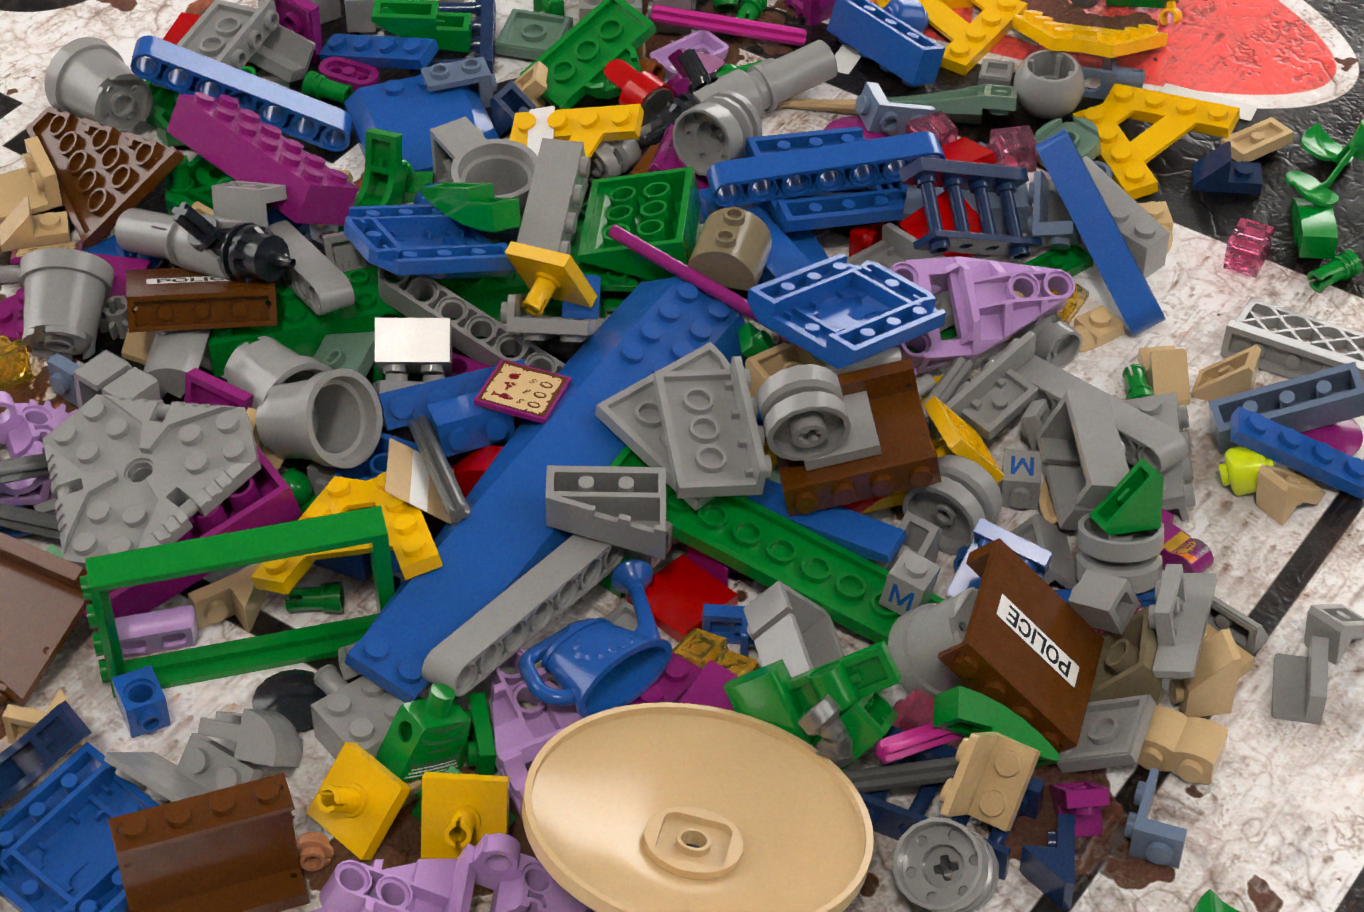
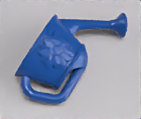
M641 559L624 561L613 570L611 576V583L615 590L631 596L637 618V628L634 631L612 624L611 621L605 618L583 619L569 623L568 626L532 646L521 655L518 662L520 675L529 691L537 700L554 706L576 705L577 712L585 718L616 706L629 705L648 690L660 677L671 659L672 645L667 640L661 638L645 593V589L650 585L654 576L652 567L648 562ZM542 660V668L554 677L563 690L547 686L534 665Z

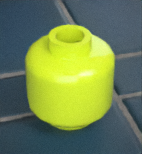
M1242 446L1230 448L1225 452V463L1218 464L1223 486L1231 485L1233 493L1237 496L1256 493L1259 468L1262 464L1274 466L1273 460Z

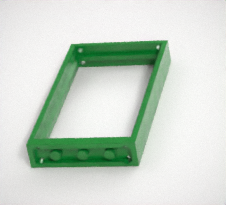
M381 506L85 558L87 575L80 576L83 600H92L93 603L86 605L90 629L98 628L99 630L98 632H92L96 657L103 655L105 659L98 660L102 683L110 682L113 698H116L112 683L113 677L149 665L152 666L161 689L336 657L340 647L357 642L364 636L370 625L395 593L389 538ZM369 543L377 614L123 660L108 590Z

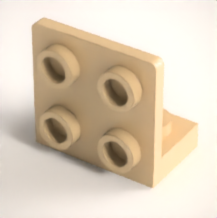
M38 136L24 139L27 153L22 154L25 168L0 174V223L6 219L26 196H29L32 214L46 212L63 206L56 172Z
M995 731L971 733L969 738L966 737L962 740L957 750L955 760L959 762L954 778H949L941 791L940 802H943L940 814L946 817L967 814L1005 832L1010 831L1041 751Z

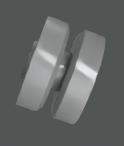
M815 364L792 366L768 377L759 388L757 403L764 423L763 428L770 451L780 458L799 461L822 457L839 448L849 437L851 423L844 403L843 393L837 375L830 369Z
M948 454L937 458L942 482L910 489L904 497L902 510L904 515L908 511L940 527L942 531L938 551L957 555L960 547L971 545L974 539L973 531L980 517L991 523L1001 512L1003 499L999 486L991 474L983 467L964 456Z
M1089 514L1084 515L1078 521L1077 545L1080 548L1076 554V579L1080 581L1087 569L1127 579L1134 593L1137 594L1155 588L1156 581L1162 580L1163 562L1162 556L1159 554L1164 548V524L1162 522L1161 528L1108 535Z

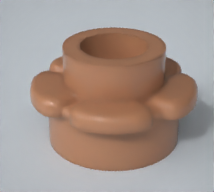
M307 832L300 835L296 840L300 868L313 872L330 864L334 850L330 845L329 839L324 834Z

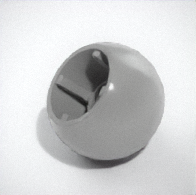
M1040 50L1027 56L1017 68L1014 77V90L1017 92L1019 105L1031 116L1041 119H1059L1074 111L1081 102L1085 90V77L1080 64L1071 55L1062 51Z

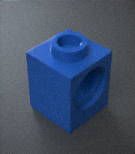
M151 665L112 678L117 705L131 738L152 733L171 725L166 698Z

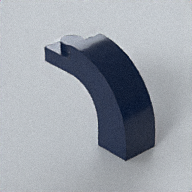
M66 700L53 708L22 737L0 753V809L64 760L71 753L70 751L92 733Z

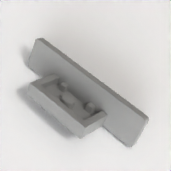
M1028 331L1020 339L1015 338L1012 340L1000 357L996 360L988 361L981 370V373L971 382L966 381L963 383L956 395L945 404L988 441L1027 408L1031 401L1038 398L1039 388L1016 372L1034 356L1036 334ZM930 418V437L938 441L942 436Z
M1166 564L1162 580L1156 581V605H1150L1148 616L1150 629H1156L1158 648L1152 668L1155 678L1182 679L1195 676L1217 583L1215 573H1183L1182 564Z

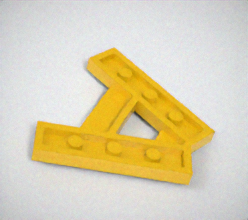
M872 0L874 4L881 8L885 7L890 1ZM918 0L928 13V23L951 41L945 47L940 67L963 76L1012 29L1013 14L1024 15V10H1027L1028 3L1020 0ZM977 6L982 12L969 24L952 9Z
M1024 10V15L1013 14L1011 26L1051 51L1081 52L1108 58L1164 47L1167 44L1168 33L1158 32L1157 26L1138 24V28L1125 27L1124 30L1053 22V18L1043 16V12Z
M1114 83L1103 104L1073 113V117L1085 118L1096 125L1102 149L1097 159L1110 166L1113 172L1112 180L1135 200L1158 192V181L1146 163L1189 131L1229 139L1240 118V108ZM1127 118L1153 123L1151 127L1132 141L1128 140L1118 126Z
M641 104L554 110L555 112L548 116L547 123L550 128L554 129L553 139L584 142L585 157L591 158L599 144L603 141L639 139L644 110ZM529 112L515 113L509 140L527 146L528 130L536 125L535 116Z
M386 472L367 481L334 476L298 519L303 520L360 508L381 506L388 532L390 551H394L405 580L443 566L421 510L385 492ZM369 543L263 562L251 576V579L256 589L288 595L315 560L370 553Z

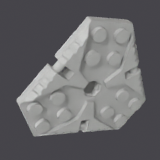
M96 394L43 438L51 490L56 499L54 507L57 514L56 518L63 558L85 569V558L177 542L193 528L189 519L195 513L199 512L206 517L261 469L250 419L245 407L210 406V404L198 405V403L179 401L168 405L163 400Z

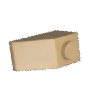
M1222 629L1202 643L1196 673L1193 678L1171 679L1169 681L1170 698L1174 704L1178 703L1181 713L1187 717L1228 714L1232 711L1242 658L1230 629Z

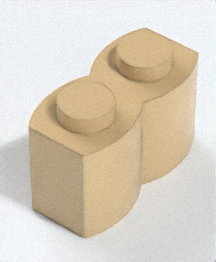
M1156 705L1137 763L1148 770L1155 768L1164 772L1171 771L1190 783L1211 784L1226 749L1228 729L1212 720L1187 717L1175 709Z

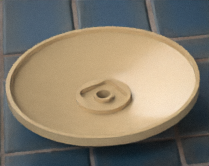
M672 702L642 703L604 710L576 721L552 737L536 755L529 768L523 792V826L528 842L537 859L563 889L595 912H843L857 897L865 882L874 845L872 822L861 795L849 778L830 759L816 755V752H820L816 748L773 724L735 711L706 705ZM686 844H694L699 846V848L690 847Z

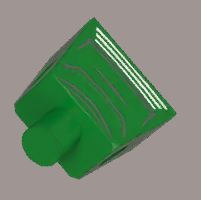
M434 684L430 689L428 698L406 702L399 707L375 758L403 782L420 779L424 772L443 773L450 765H453L458 770L462 768L471 722L469 716L454 701L455 691L447 685Z

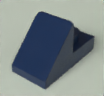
M512 80L490 99L494 126L498 136L500 137L509 127L512 129L515 113L529 112L531 109L537 108Z
M1228 141L1192 164V191L1260 195L1262 188L1261 163H1251L1248 161L1232 162L1231 142Z
M1058 814L1056 830L1047 831L1046 847L1024 845L1020 861L1021 874L1063 910H1071L1075 882V815Z

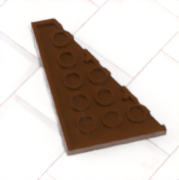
M50 106L26 128L30 138L38 136L56 172L62 202L82 243L88 247L97 245L102 239L106 238L115 227L119 216L127 209L134 208L185 158L183 153L173 146L170 148L161 145L157 141L147 140L130 132L124 133L116 130L114 127L103 126L99 122L87 118L81 119L71 113L61 112Z

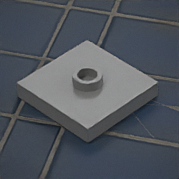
M867 391L843 396L851 423L849 437L839 448L831 453L815 459L804 460L806 471L882 454Z
M1146 694L1088 702L1078 745L1059 754L1057 765L1062 773L1137 765L1156 706L1152 696Z

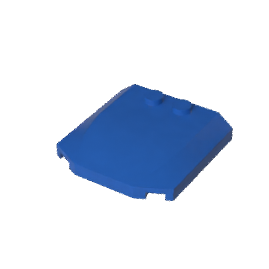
M420 74L410 78L389 80L385 83L358 88L344 101L345 111L352 117V130L364 158L365 134L367 130L377 128L403 134L402 159L412 164L414 172L433 171L430 129L466 116L475 127H479L487 140L500 139L473 84L429 92Z
M860 127L746 138L745 152L747 158L867 139L863 137L864 130ZM894 182L767 201L765 204L774 223L782 232L895 221L902 219L908 185Z
M432 204L349 207L348 216L345 218L344 235L369 263L396 275H412L432 279L503 277L510 276L516 271L505 255L508 247L506 243L491 244L478 229L457 222Z
M843 254L835 255L749 288L747 299L759 323L783 336L788 342L810 352L815 358L823 360L837 369L852 365L944 326L946 316L944 309L938 311L935 307L936 298L930 291L879 263L868 260L860 266L847 263V255Z
M88 742L80 747L0 819V896L19 912H124L128 908L108 819L159 806V804L133 783L116 775V768L104 761L105 755Z

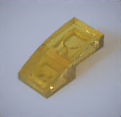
M694 628L672 649L673 653L701 669L706 666L709 660L718 663L738 676L761 668L756 659L730 651L726 638L698 628Z

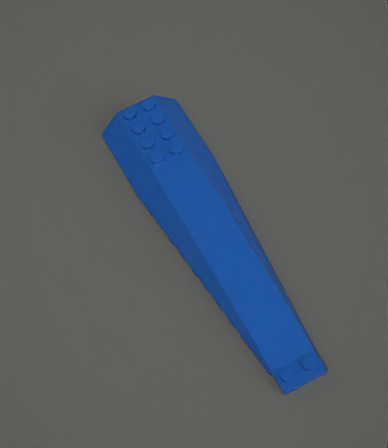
M679 277L641 282L558 373L571 377L572 382L546 423L542 424L528 419L523 420L465 498L471 511L469 518H462L460 523H446L437 535L434 543L443 566L404 580L370 625L364 636L347 653L345 664L404 703L419 700L432 685V683L422 677V666L430 651L574 535L570 532L546 526L547 465L609 466L625 448L626 444L595 415L596 405L709 342L725 356L730 364L733 356H741L745 368L747 357L741 353L738 328L746 324L741 313Z

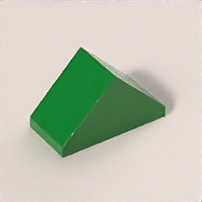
M1141 458L1089 516L1108 535L1161 528L1164 477L1147 461Z

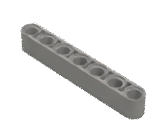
M378 268V294L386 304L408 318H457V320H451L453 331L452 346L473 360L490 366H496L501 359L509 361L524 359L527 366L557 374L564 367L565 364L530 341L523 340V337L516 332H506L505 325L433 279L412 275H396L383 268ZM427 299L428 301L422 302L418 300ZM484 336V337H487V338H485V339H478V338H475V337ZM506 355H514V356H517V357H515V358H507V357H505V356H506Z
M1007 347L982 360L980 369L982 370L988 361L996 360L1000 357ZM1036 355L1016 371L1039 388L1038 398L1035 400L1046 399L1050 414L1066 391L1108 394ZM1108 394L1112 410L1116 414L1119 436L1125 446L1127 462L1135 466L1143 458L1159 473H1162L1188 455L1187 442L1180 432Z
M577 534L572 535L433 648L424 660L422 677L432 684L449 686L455 691V696L457 697L464 696L610 574L621 563L626 549Z

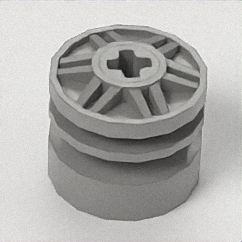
M724 90L711 95L700 104L684 111L675 120L672 130L673 146L679 159L687 167L693 166L695 173L706 176L708 169L715 163L746 157V138L762 136V122L756 108L746 97L737 92Z
M927 818L913 824L900 837L893 853V874L899 890L914 904L933 912H977L993 896L999 882V863L993 847L979 833L949 818ZM950 862L959 866V870L952 872V879L944 876V871L951 868Z

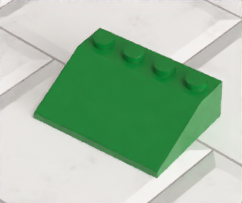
M693 166L592 180L578 250L579 261L651 281L677 277L608 237V233L612 226L616 224L687 265L696 243L701 198Z

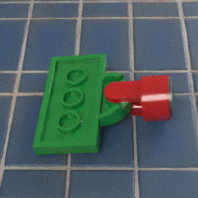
M603 0L519 74L521 76L539 60L548 67L547 88L541 97L552 106H555L557 110L570 109L586 94L602 99L620 96L619 105L641 104L644 110L642 126L650 123L651 116L662 111L666 102L674 98V91L669 85L652 72H641V62L636 50L655 34L657 29L651 20L624 0Z

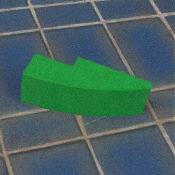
M374 1L371 21L388 32L400 37L435 39L439 48L443 50L470 51L472 13L440 12L439 1Z
M444 182L420 187L421 194L434 207L463 225L490 232L521 227L519 199L495 197L493 183Z
M1292 197L1291 211L1294 244L1298 246L1299 257L1332 259L1335 257L1338 232L1332 206L1322 207L1311 203L1305 198Z
M957 686L934 695V728L967 736V738H969L971 733L994 731L1041 751L1034 770L1059 762V753L1027 721L1003 704L982 693L962 686Z

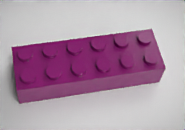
M195 92L194 95L179 94L166 130L168 133L236 181L286 185L287 199L268 204L295 223L344 226L349 207L353 206L359 190L357 186L347 180L348 176L345 173L327 167L325 165L326 161L323 158L314 154H308L303 150L304 146L301 143L282 136V130L273 125L260 121L259 114L238 106L239 101L231 96L222 94L219 98H214L201 92Z
M256 445L261 469L206 517L199 512L195 513L189 519L193 528L177 542L292 522L302 516V512L290 486ZM212 572L108 590L114 618L150 612ZM85 609L82 615L88 622L87 610ZM98 628L93 629L94 632L99 631Z

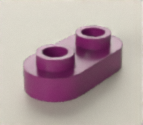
M337 56L326 58L319 64V74L327 76L330 80L352 85L353 93L358 88L380 84L379 71L374 66Z

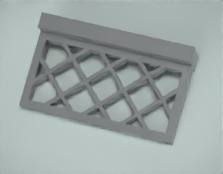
M1254 298L1248 301L1237 319H1231L1226 326L1221 356L1230 357L1257 344L1261 348L1258 368L1290 379L1355 361L1364 384V350L1361 351L1358 348L1364 347V333ZM1254 312L1265 315L1267 317H1257ZM1289 325H1297L1301 328H1291ZM1277 326L1279 330L1269 331L1267 327ZM1327 335H1328V336L1334 337V338H1336V339H1327V340H1326L1324 336H1327ZM1311 337L1313 341L1303 342L1301 338ZM1345 348L1348 352L1338 353L1336 349Z

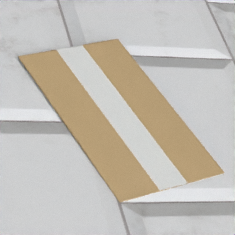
M389 438L385 492L452 524L451 518L444 508L420 452Z

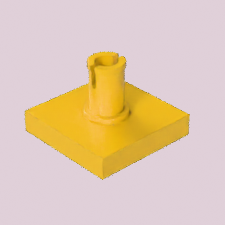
M513 241L507 247L505 255L530 289L525 300L521 303L524 311L532 316L541 317L550 298L590 308L593 306L598 296L571 255Z
M935 395L923 405L945 441L935 450L938 457L948 454L964 456L978 463L989 472L996 483L1005 477L975 429Z
M345 742L306 814L360 860H372L412 788L357 743Z
M424 772L422 776L421 858H458L467 844L476 846L484 834L503 833L508 835L510 776Z

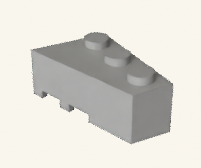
M547 465L546 526L665 560L666 467Z

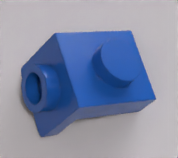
M704 604L702 642L739 644L740 661H748L750 647L756 646L747 632L748 622L743 610L745 606Z

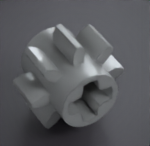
M125 295L109 297L103 304L99 330L101 334L109 331L113 340L126 338L128 331L127 299Z

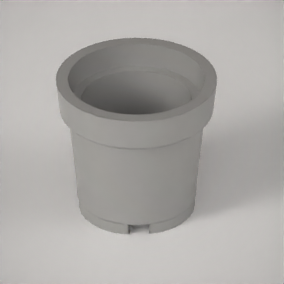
M82 37L67 43L55 54L47 68L44 83L46 97L50 105L61 112L71 113L81 119L87 118L99 122L103 126L114 127L116 130L124 133L135 131L136 129L133 127L140 120L144 122L149 116L153 102L150 87L144 79L139 78L132 72L114 48L99 38Z
M507 139L479 141L461 150L454 158L451 165L452 181L493 183L495 197L519 199L522 222L538 156L529 147L516 141ZM488 240L490 243L502 242V241Z
M45 248L24 255L20 260L19 279L20 286L24 290L22 346L26 349L27 345L32 347L33 355L47 360L56 353L71 361L73 355L83 354V359L91 357L95 353L104 300L111 293L114 278L113 267L107 261L94 254L68 248Z
M262 336L257 337L259 340L251 344L243 343L232 353L226 363L224 377L227 379V383L253 394L252 408L258 409L259 405L264 404L268 396L265 393L271 387L278 384L309 380L318 373L333 369L313 357L299 355L272 337Z
M346 368L321 372L309 380L275 385L265 393L268 396L264 404L258 406L256 412V428L259 439L265 447H270L276 453L274 454L275 456L282 459L313 460L320 465L335 468H353L365 462L377 447L383 423L381 403L372 384L359 372Z
M974 587L967 588L958 595L940 603H928L902 614L891 628L888 638V649L902 676L900 684L911 696L923 704L934 707V695L957 686L970 689L937 656L939 652L963 642L979 589H974Z

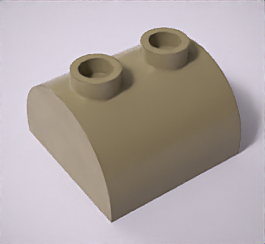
M739 207L717 210L705 220L687 266L724 287L748 291L749 288L758 285L771 251L772 238L770 231L759 217Z
M1150 605L1132 616L1122 635L1108 631L1101 634L1104 642L1089 702L1146 694L1152 696L1156 705L1161 702L1164 696L1162 678H1155L1152 670L1158 641L1156 629H1150L1149 627Z

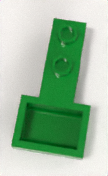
M882 641L794 677L790 676L783 659L727 681L723 689L735 712L773 724L812 744L811 741L816 735H808L797 722L826 695L829 694L837 702L841 712L854 705L861 697L863 698L899 684L902 676L885 641Z

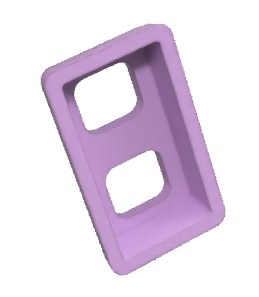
M698 30L651 52L649 56L664 66L665 77L670 80L678 74L676 70L670 67L672 64L668 59V56L680 48L695 49L696 52H705L709 55L721 57L724 60L729 46L710 31Z
M194 605L115 618L123 658L193 646L198 636V622Z

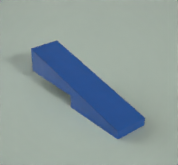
M765 479L762 495L748 496V499L866 559L890 563L907 538L905 530L841 506L789 517L782 484L769 479Z

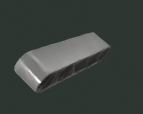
M282 220L268 225V229L274 235L284 239L288 245L290 256L296 260V265L293 268H287L280 279L308 307L320 316L354 304V292L347 276L287 220Z

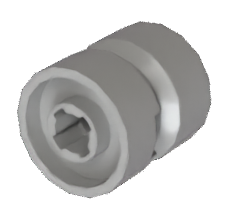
M637 140L601 142L590 158L591 164L588 180L592 183L594 179L617 177L633 168L641 158V149Z
M1057 314L1045 315L1037 325L1034 326L1032 322L1014 334V337L1019 339L1028 331L1036 334L1034 355L1061 369L1072 362L1082 345L1081 334L1068 323L1062 321L1061 317Z

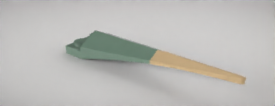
M982 84L935 93L886 98L889 102L934 106L937 113L933 121L981 125L983 108L989 109V113L994 115H1008L1009 111H1016L1017 92L1014 90V86ZM789 98L777 104V107L858 114L855 109L857 99Z

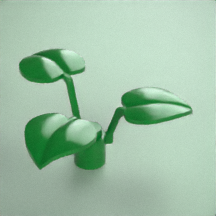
M1364 119L1361 120L1353 137L1345 147H1342L1329 137L1320 123L1310 127L1305 131L1300 140L1302 148L1320 160H1332L1334 163H1338V165L1323 183H1320L1311 175L1300 171L1288 172L1284 177L1285 182L1311 203L1322 207L1336 205L1339 196L1329 190L1328 187H1330L1345 165L1351 164L1353 157L1364 161Z

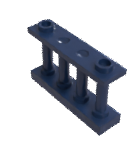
M495 0L439 3L440 12H460L476 15L475 20H472V33H476V36L471 40L469 52H475L474 58L483 56L490 73L495 74ZM439 49L437 53L458 52V51H448V50ZM466 58L432 59L427 67L438 63L445 64L461 61ZM410 69V76L421 74V70Z
M919 157L899 170L901 184L916 185L918 189H921L929 228L927 235L913 242L914 249L929 250L931 254L955 252L1006 256L1010 260L1017 261L1029 257L1031 251L1043 245L1040 238L1023 237L1014 193L1017 191L1016 188L1029 181L1026 168ZM935 187L943 188L944 191L948 192L955 231L943 230ZM962 190H970V193L974 194L982 233L970 232ZM988 192L996 193L997 196H1000L1008 236L997 235Z
M891 726L888 732L882 738L906 730L900 729L895 726ZM941 745L886 764V766L956 757L958 749ZM1031 776L1012 828L1019 814L1036 820L1042 808L1045 781ZM946 782L921 785L909 809L886 801L892 789L874 791L870 795L858 792L868 809L873 831L899 841L900 837L913 824L929 818L924 815L940 786H944ZM967 814L951 817V820L966 826L971 816ZM993 827L989 837L985 840L993 847L998 860L999 879L1005 881L1008 875L1011 848L1004 846V843L1011 830L1005 832Z

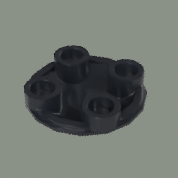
M293 669L281 671L266 678L257 687L252 704L253 709L271 710L283 715L293 724L297 731L313 726L310 705L327 695L315 685L314 676L316 673Z

